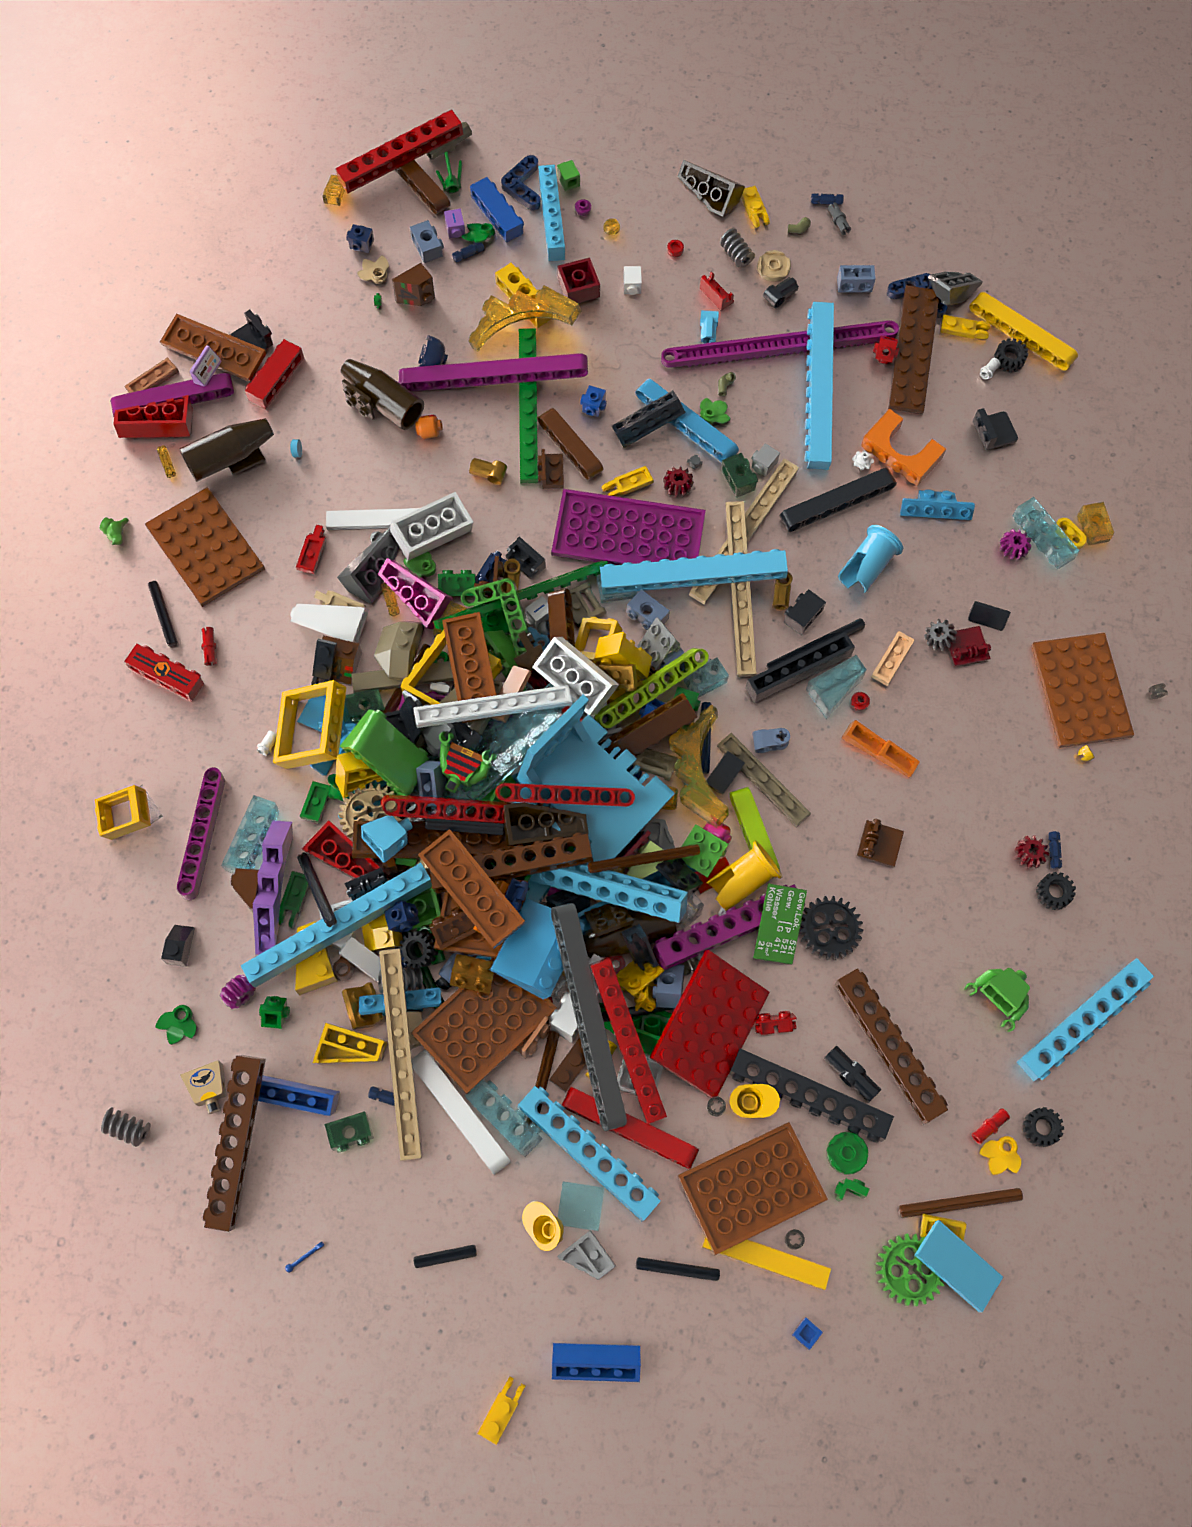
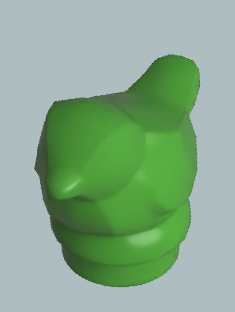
M106 517L102 520L99 529L104 534H107V538L112 541V545H121L123 543V527L128 523L129 519L124 518L120 521H114L112 518Z

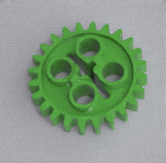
M904 1234L903 1240L898 1235L896 1236V1243L892 1239L888 1240L890 1248L885 1245L882 1246L886 1253H879L878 1256L882 1259V1262H876V1265L881 1267V1270L877 1271L876 1274L883 1277L878 1283L885 1282L886 1284L882 1290L891 1291L889 1298H893L896 1295V1303H900L904 1299L905 1306H909L911 1300L914 1306H918L919 1300L923 1305L927 1304L926 1297L929 1300H934L932 1293L940 1294L937 1286L945 1285L932 1270H930L928 1275L922 1272L921 1266L923 1262L915 1256V1253L925 1237L918 1241L917 1234H913L911 1239L908 1234ZM906 1248L913 1251V1258L911 1260L906 1259L904 1255ZM896 1256H898L901 1259V1261L904 1262V1264L898 1262L896 1260ZM893 1265H897L900 1268L901 1274L899 1277H895L892 1274L891 1268ZM905 1265H913V1271L920 1277H923L926 1280V1283L924 1284L916 1274H908L909 1268ZM911 1279L915 1280L918 1285L915 1292L911 1291L908 1286Z

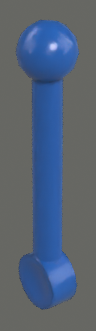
M318 1243L295 1262L287 1264L285 1266L286 1272H292L296 1265L321 1249L324 1243Z

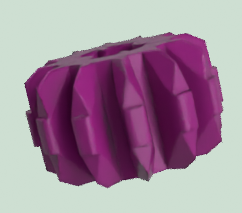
M1012 529L1010 532L1004 533L1003 538L1000 540V551L1005 552L1004 557L1009 555L1010 560L1014 557L1019 560L1021 557L1027 556L1028 551L1031 549V538L1026 537L1027 533L1022 534L1020 529L1017 532Z
M244 974L237 975L235 978H231L226 983V986L222 988L220 997L227 1007L237 1009L249 1001L250 997L254 995L256 988L249 983Z

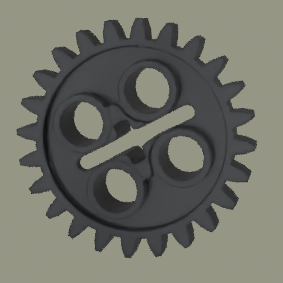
M824 896L823 902L817 898L815 900L816 905L810 902L809 908L805 907L803 910L805 914H802L801 920L803 921L800 924V927L803 929L799 930V934L804 935L801 942L807 941L808 944L805 948L812 947L811 954L818 951L819 958L823 954L826 955L827 960L830 959L831 955L837 960L839 954L845 958L846 951L851 954L853 952L852 947H858L856 941L862 940V937L858 935L864 931L858 928L863 924L862 921H857L860 914L854 915L853 912L856 907L848 908L849 901L845 905L842 904L843 898H840L838 902L835 901V896H832L830 901H828L827 896ZM835 913L841 914L842 917H843V920H842V921L836 920L835 917H834V914H835ZM814 917H822L824 923H817ZM844 924H847V925H848V927H840V926H842V925H844ZM830 925L831 928H834V930L831 931V929L827 928V926ZM839 932L845 933L846 936H847V939H846V940L840 939V938L838 937V933H839ZM819 935H824V936H826L828 942H826V943L821 942V941L818 939V936H819Z

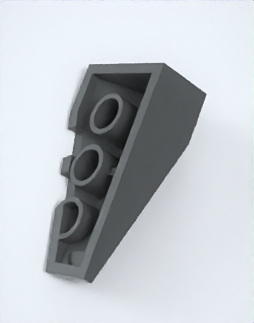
M390 528L356 557L337 577L348 592L368 603H373L385 586L383 585L384 580L378 575L381 567L387 558L395 560L399 550V545L390 532Z

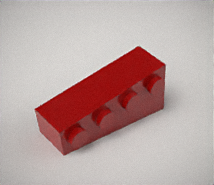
M189 395L182 396L183 399L174 400V398L166 399L167 402L156 404L151 402L144 407L137 405L115 410L113 425L118 438L190 437L193 407Z
M329 820L302 848L307 854L353 879L380 868L370 858H352L353 842Z

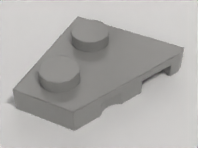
M652 818L644 827V831L649 830L651 832L648 836L647 844L649 841H652L663 850L675 848L666 821L664 819Z
M591 1230L557 1256L560 1260H564L598 1280L616 1266Z

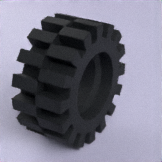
M1008 338L1007 341L1003 340L999 343L994 354V358H997L1001 363L999 369L1003 367L1004 372L1008 369L1009 373H1012L1013 370L1017 372L1018 369L1020 370L1024 366L1028 357V348L1025 349V344L1021 345L1022 341L1016 342L1014 338L1011 341ZM1011 352L1015 354L1017 358L1011 359L1007 357L1005 353Z
M1057 872L1047 874L1037 885L1036 893H1039L1037 897L1042 899L1040 902L1042 905L1044 903L1047 904L1046 908L1048 909L1052 907V910L1057 908L1060 910L1071 903L1076 895V892H1074L1076 886H1072L1073 880L1069 881V876L1066 875L1064 877L1062 872L1059 874ZM1050 885H1059L1063 890L1062 897H1053L1049 892Z
M426 931L410 932L403 937L405 940L400 941V944L403 945V947H399L402 951L401 958H405L402 962L408 963V967H427L436 960L433 957L438 955L434 948L436 939H431L433 936L431 933L427 934L428 932ZM416 942H420L423 945L424 951L421 957H417L414 953Z
M1047 1107L1037 1108L1026 1115V1120L1023 1121V1125H1025L1023 1132L1027 1133L1025 1135L1027 1139H1031L1030 1143H1036L1038 1147H1047L1058 1142L1059 1138L1063 1136L1062 1130H1064V1126L1061 1125L1063 1120L1058 1118L1060 1116L1058 1113H1053V1109L1048 1110ZM1044 1119L1049 1122L1051 1131L1048 1135H1042L1037 1131L1036 1123L1038 1120Z

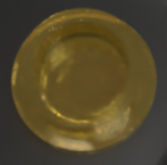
M610 218L604 223L603 230L608 235H615L620 231V224L616 219Z

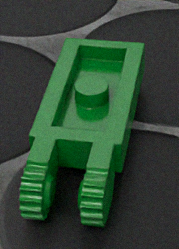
M291 872L280 904L279 925L283 924L286 911L292 912L288 922L289 928H294L296 925L298 914L301 912L309 888L303 873Z

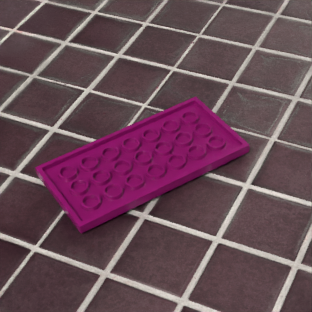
M563 489L551 555L592 562L607 561L608 564L622 565L627 562L633 564L643 561L659 562L662 559H669L671 561L682 557L693 559L699 556L706 510Z

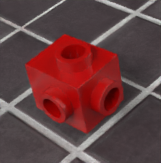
M880 336L879 343H875L873 353L876 354L875 359H878L879 363L888 364V362L893 361V358H897L899 348L896 347L898 339Z

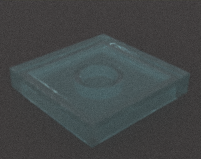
M563 1181L558 1218L562 1221L563 1226L599 1231L604 1187Z

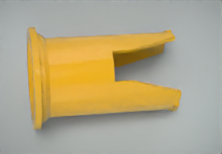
M755 840L750 851L707 881V883L718 893L715 899L727 911L774 877L781 879L783 876L770 855Z

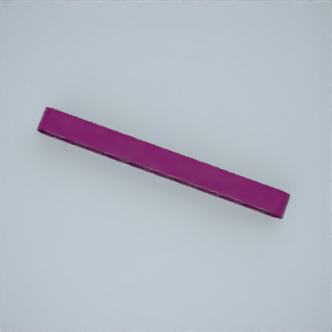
M577 353L402 368L398 371V382L412 392L581 378L588 375V357L585 354Z

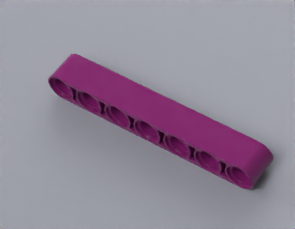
M220 373L213 375L206 386L195 384L192 379L112 397L110 402L114 417L115 410L137 405L144 407L151 402L156 404L167 402L166 399H183L182 396L189 395L191 404L231 396L234 393L230 374Z
M215 767L207 769L204 773L178 878L177 891L185 900H193L199 894L225 786L224 776ZM214 776H219L216 781H211V778ZM214 794L212 799H206L208 795ZM205 812H210L208 817L202 818ZM205 830L203 836H197L200 831ZM196 849H201L199 854L193 855ZM197 867L194 873L188 874L191 868ZM187 886H192L190 892L184 893V889Z

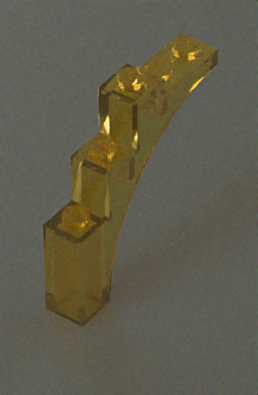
M545 285L541 290H538L535 299L519 290L510 297L508 304L491 295L483 304L482 311L485 316L480 319L478 327L471 333L468 342L474 350L479 351L485 342L496 332L510 324L532 318H549L572 326L582 311L578 303Z
M710 705L708 709H704L701 712L699 719L695 723L692 722L689 725L687 731L680 728L675 734L671 735L669 746L670 750L681 757L674 765L675 776L687 784L680 791L681 803L717 829L729 816V809L711 790L701 767V753L704 740L709 729L718 718L717 708Z

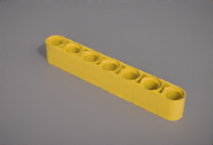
M980 292L969 305L973 314L989 322L993 327L1012 339H1016L1017 342L1019 340L1022 341L1021 345L1025 344L1026 348L1061 370H1068L1078 358V353L1075 349L985 292Z

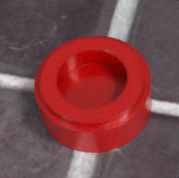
M671 240L668 243L667 253L670 256L679 257L683 254L684 244L680 240Z

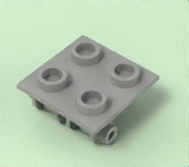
M657 617L637 647H641L652 657L651 664L657 670L670 651L677 652L680 650V643Z

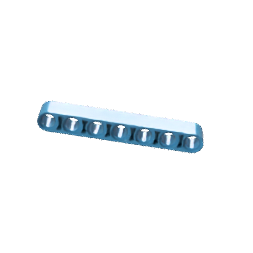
M647 379L635 391L636 396L646 405L669 393L651 379ZM681 402L686 413L669 423L720 462L727 464L739 452L738 446Z

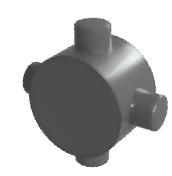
M698 455L687 459V463H689L692 469L698 468L703 463Z

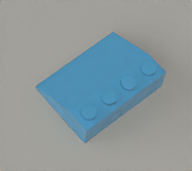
M525 899L519 914L526 923L504 941L490 970L539 998L545 999L551 996L564 968L551 917L552 908ZM580 922V926H581V930H582L585 924H583V923Z

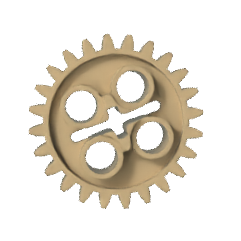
M370 783L369 788L363 790L357 788L355 789V794L349 792L350 798H343L346 805L339 806L344 812L338 813L339 817L343 818L339 822L340 825H344L342 827L343 832H348L347 837H353L354 821H374L387 816L381 805L375 806L373 804L377 800H382L386 795H395L394 791L388 793L387 786L381 790L380 784L373 788L372 783ZM387 802L386 809H393L396 802ZM356 806H364L361 811L354 810ZM370 812H373L372 817H369ZM393 816L397 821H402L398 816Z

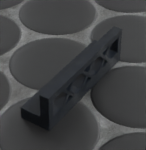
M672 390L613 424L612 428L623 448L686 412L679 398Z

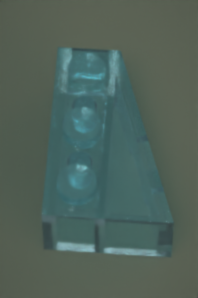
M857 655L808 682L806 691L826 720L865 675L867 669Z

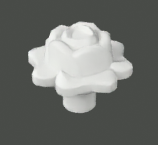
M865 450L862 452L857 451L856 455L852 458L854 466L859 467L861 470L865 468L870 469L871 464L874 463L873 455L868 454Z

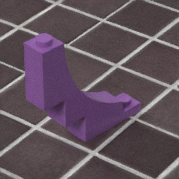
M273 820L262 843L263 862L258 871V893L253 902L255 955H259L277 945L276 935L279 929L283 876L289 848L293 840L292 822Z

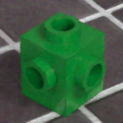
M267 996L264 1004H260L259 1008L261 1027L282 1029L285 1019H288L290 1015V1006H287V998Z

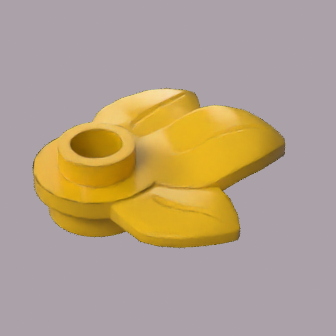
M1004 1136L998 1141L990 1140L980 1149V1155L989 1158V1169L992 1175L1000 1174L1007 1168L1013 1173H1017L1021 1167V1158L1017 1153L1018 1145L1012 1137ZM1004 1143L1010 1146L1009 1151L1003 1148Z

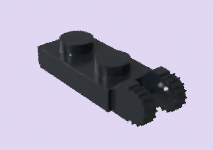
M323 639L317 640L311 685L319 684V678H323L324 682L331 681L337 643Z

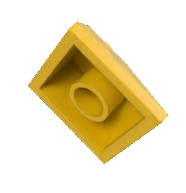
M385 914L362 926L364 945L372 952L403 946L400 944V941L403 940L402 933L388 930Z

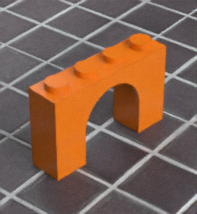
M889 409L867 432L861 446L865 451L876 456L879 461L890 466L893 471L904 476L907 481L918 486L942 460L946 448L931 439L922 451L916 455L905 456L897 453L892 448L890 439L900 429L903 418Z

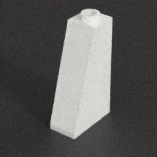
M296 604V607H293L291 611V622L338 639L358 643L369 609L352 606Z

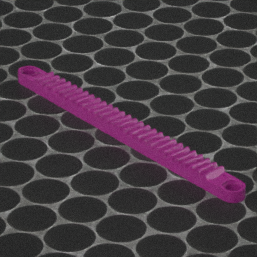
M888 320L834 327L833 348L837 347L839 349L841 346L846 348L848 345L853 347L855 344L857 346L868 343L873 344L874 342H879L881 335L896 338L899 326L896 322ZM889 327L892 328L894 332L888 333L885 329ZM807 331L667 348L661 354V363L667 368L691 367L692 365L696 367L699 364L704 366L706 363L711 365L713 362L718 364L720 361L725 363L726 361H739V359L744 361L746 358L751 360L753 357L758 359L760 356L765 358L768 355L770 357L773 355L779 356L780 354L786 355L787 353L791 355L794 352L799 354L801 351L806 353L808 351L807 341L808 339L810 340V335H807ZM667 355H672L674 359L672 361H668L665 359V357Z

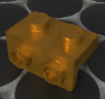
M456 954L450 985L490 993L494 972L490 969L494 962Z

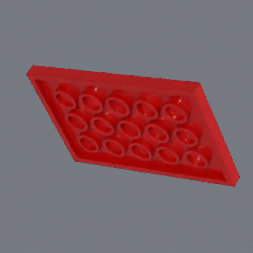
M705 950L649 1058L708 1097L716 1099L731 1071L739 1049H742L755 1023L754 1019H757L770 992L712 951Z

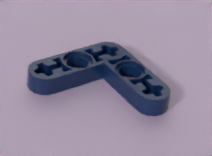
M527 155L501 178V187L503 191L519 203L534 211L539 209L541 205L540 196L523 182L537 171L538 158L534 155ZM522 171L524 174L522 176L516 175V172ZM519 190L525 191L523 195H519L516 192Z
M924 273L891 282L888 285L887 296L891 299L903 298L907 284L933 289L928 279L930 274ZM940 298L936 318H942L948 308L947 305L941 302Z

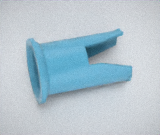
M871 525L867 528L868 536L840 571L838 578L847 588L859 581L864 587V593H866L893 556L900 555L903 552L904 548L898 537L879 525Z

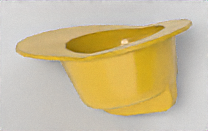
M766 1084L739 1085L730 1095L732 1110L735 1114L744 1118L769 1117L776 1113L780 1105L778 1092L775 1088Z
M538 1201L531 1202L525 1207L522 1220L526 1231L541 1250L550 1251L563 1240L564 1226L562 1221L554 1216L544 1203Z

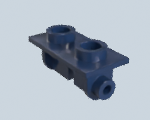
M495 551L490 553L475 577V583L479 584L480 581L493 582L495 556H499L503 566L507 561L501 558V552Z
M512 878L505 897L519 913L522 906L521 902L522 900L524 901L530 888L528 887L529 883L525 881L519 882Z

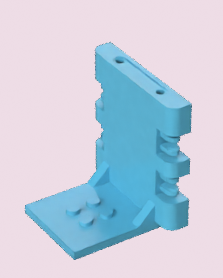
M583 694L527 750L517 780L520 784L627 788L632 790L635 794V800L632 805L626 807L543 803V806L586 814L593 860L600 861L616 858L675 793L657 776H654L645 787L642 784L649 777L647 773L643 774L639 781L633 776L638 773L641 767L636 765L630 772L627 771L637 760L627 749L615 760L614 757L621 749L616 747L608 754L605 749L610 746L612 742L610 739H607L601 746L598 745L607 736L608 731L590 715H587L580 721L589 701ZM527 787L522 788L520 792L521 797L527 799L530 796V790ZM547 788L542 789L540 793L541 798L546 800L550 797V791ZM567 789L562 790L561 798L564 801L568 800L570 792ZM587 790L581 792L580 797L583 801H587L590 794ZM603 791L600 799L603 802L608 801L609 793ZM623 792L620 795L621 802L626 803L629 799L628 793ZM555 822L552 825V827L557 829L558 831H561L558 824Z

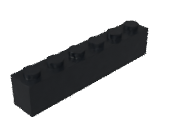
M844 632L749 678L745 689L755 704L851 657L855 646L847 633Z

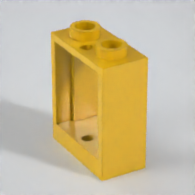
M583 617L575 648L596 666H599L601 662L594 659L595 652L584 651L590 629L610 631L609 635L620 633L623 629L618 621L612 618L606 620L597 617Z
M133 785L95 799V813L98 821L97 829L101 837L113 840L151 826L146 789ZM130 800L132 821L114 828L111 807Z

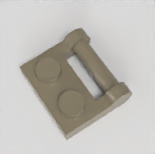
M589 582L569 590L572 596L573 620L577 627L581 626L583 617L601 618L607 613L593 594ZM581 593L586 594L595 609L591 612Z
M646 748L642 754L637 756L633 768L639 765L641 767L640 771L660 776L664 780L670 781L678 757Z

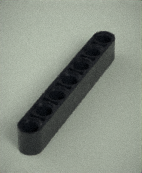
M883 468L784 510L779 516L788 532H792L893 489L897 482L890 470Z

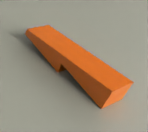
M857 720L849 724L841 737L843 740L907 777L912 776L920 763L919 760L890 740L885 741Z

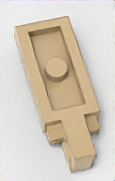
M316 590L314 598L323 601L322 605L366 607L362 603L329 590L326 594Z

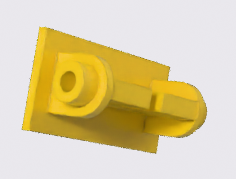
M653 981L635 996V1011H638L640 1007L649 1012L655 1009L656 1003L655 998H653V986L656 985Z

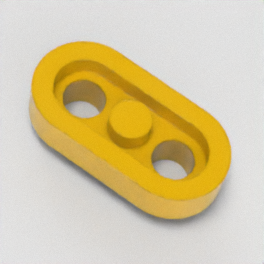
M1060 518L1054 525V532L1071 549H1081L1086 543L1085 534L1070 519Z

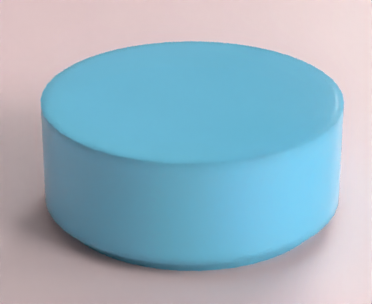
M293 439L290 444L291 454L294 458L302 456V443L300 439Z

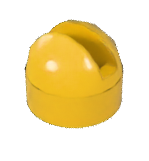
M1085 745L1078 751V756L1084 755L1080 759L1087 762L1095 758L1088 745Z

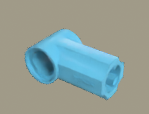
M701 310V342L704 344L716 342L719 311Z

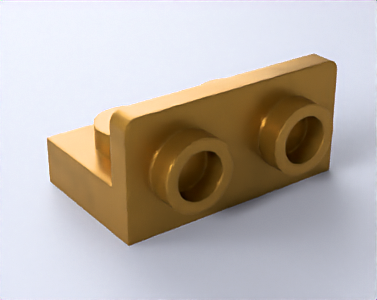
M601 664L598 666L619 684L615 691L620 688L625 689V691H634L643 684L642 680H637L636 664Z
M368 982L361 987L346 988L342 991L353 1030L373 1027L383 1020L382 1013L359 1014V997L376 995L372 982Z

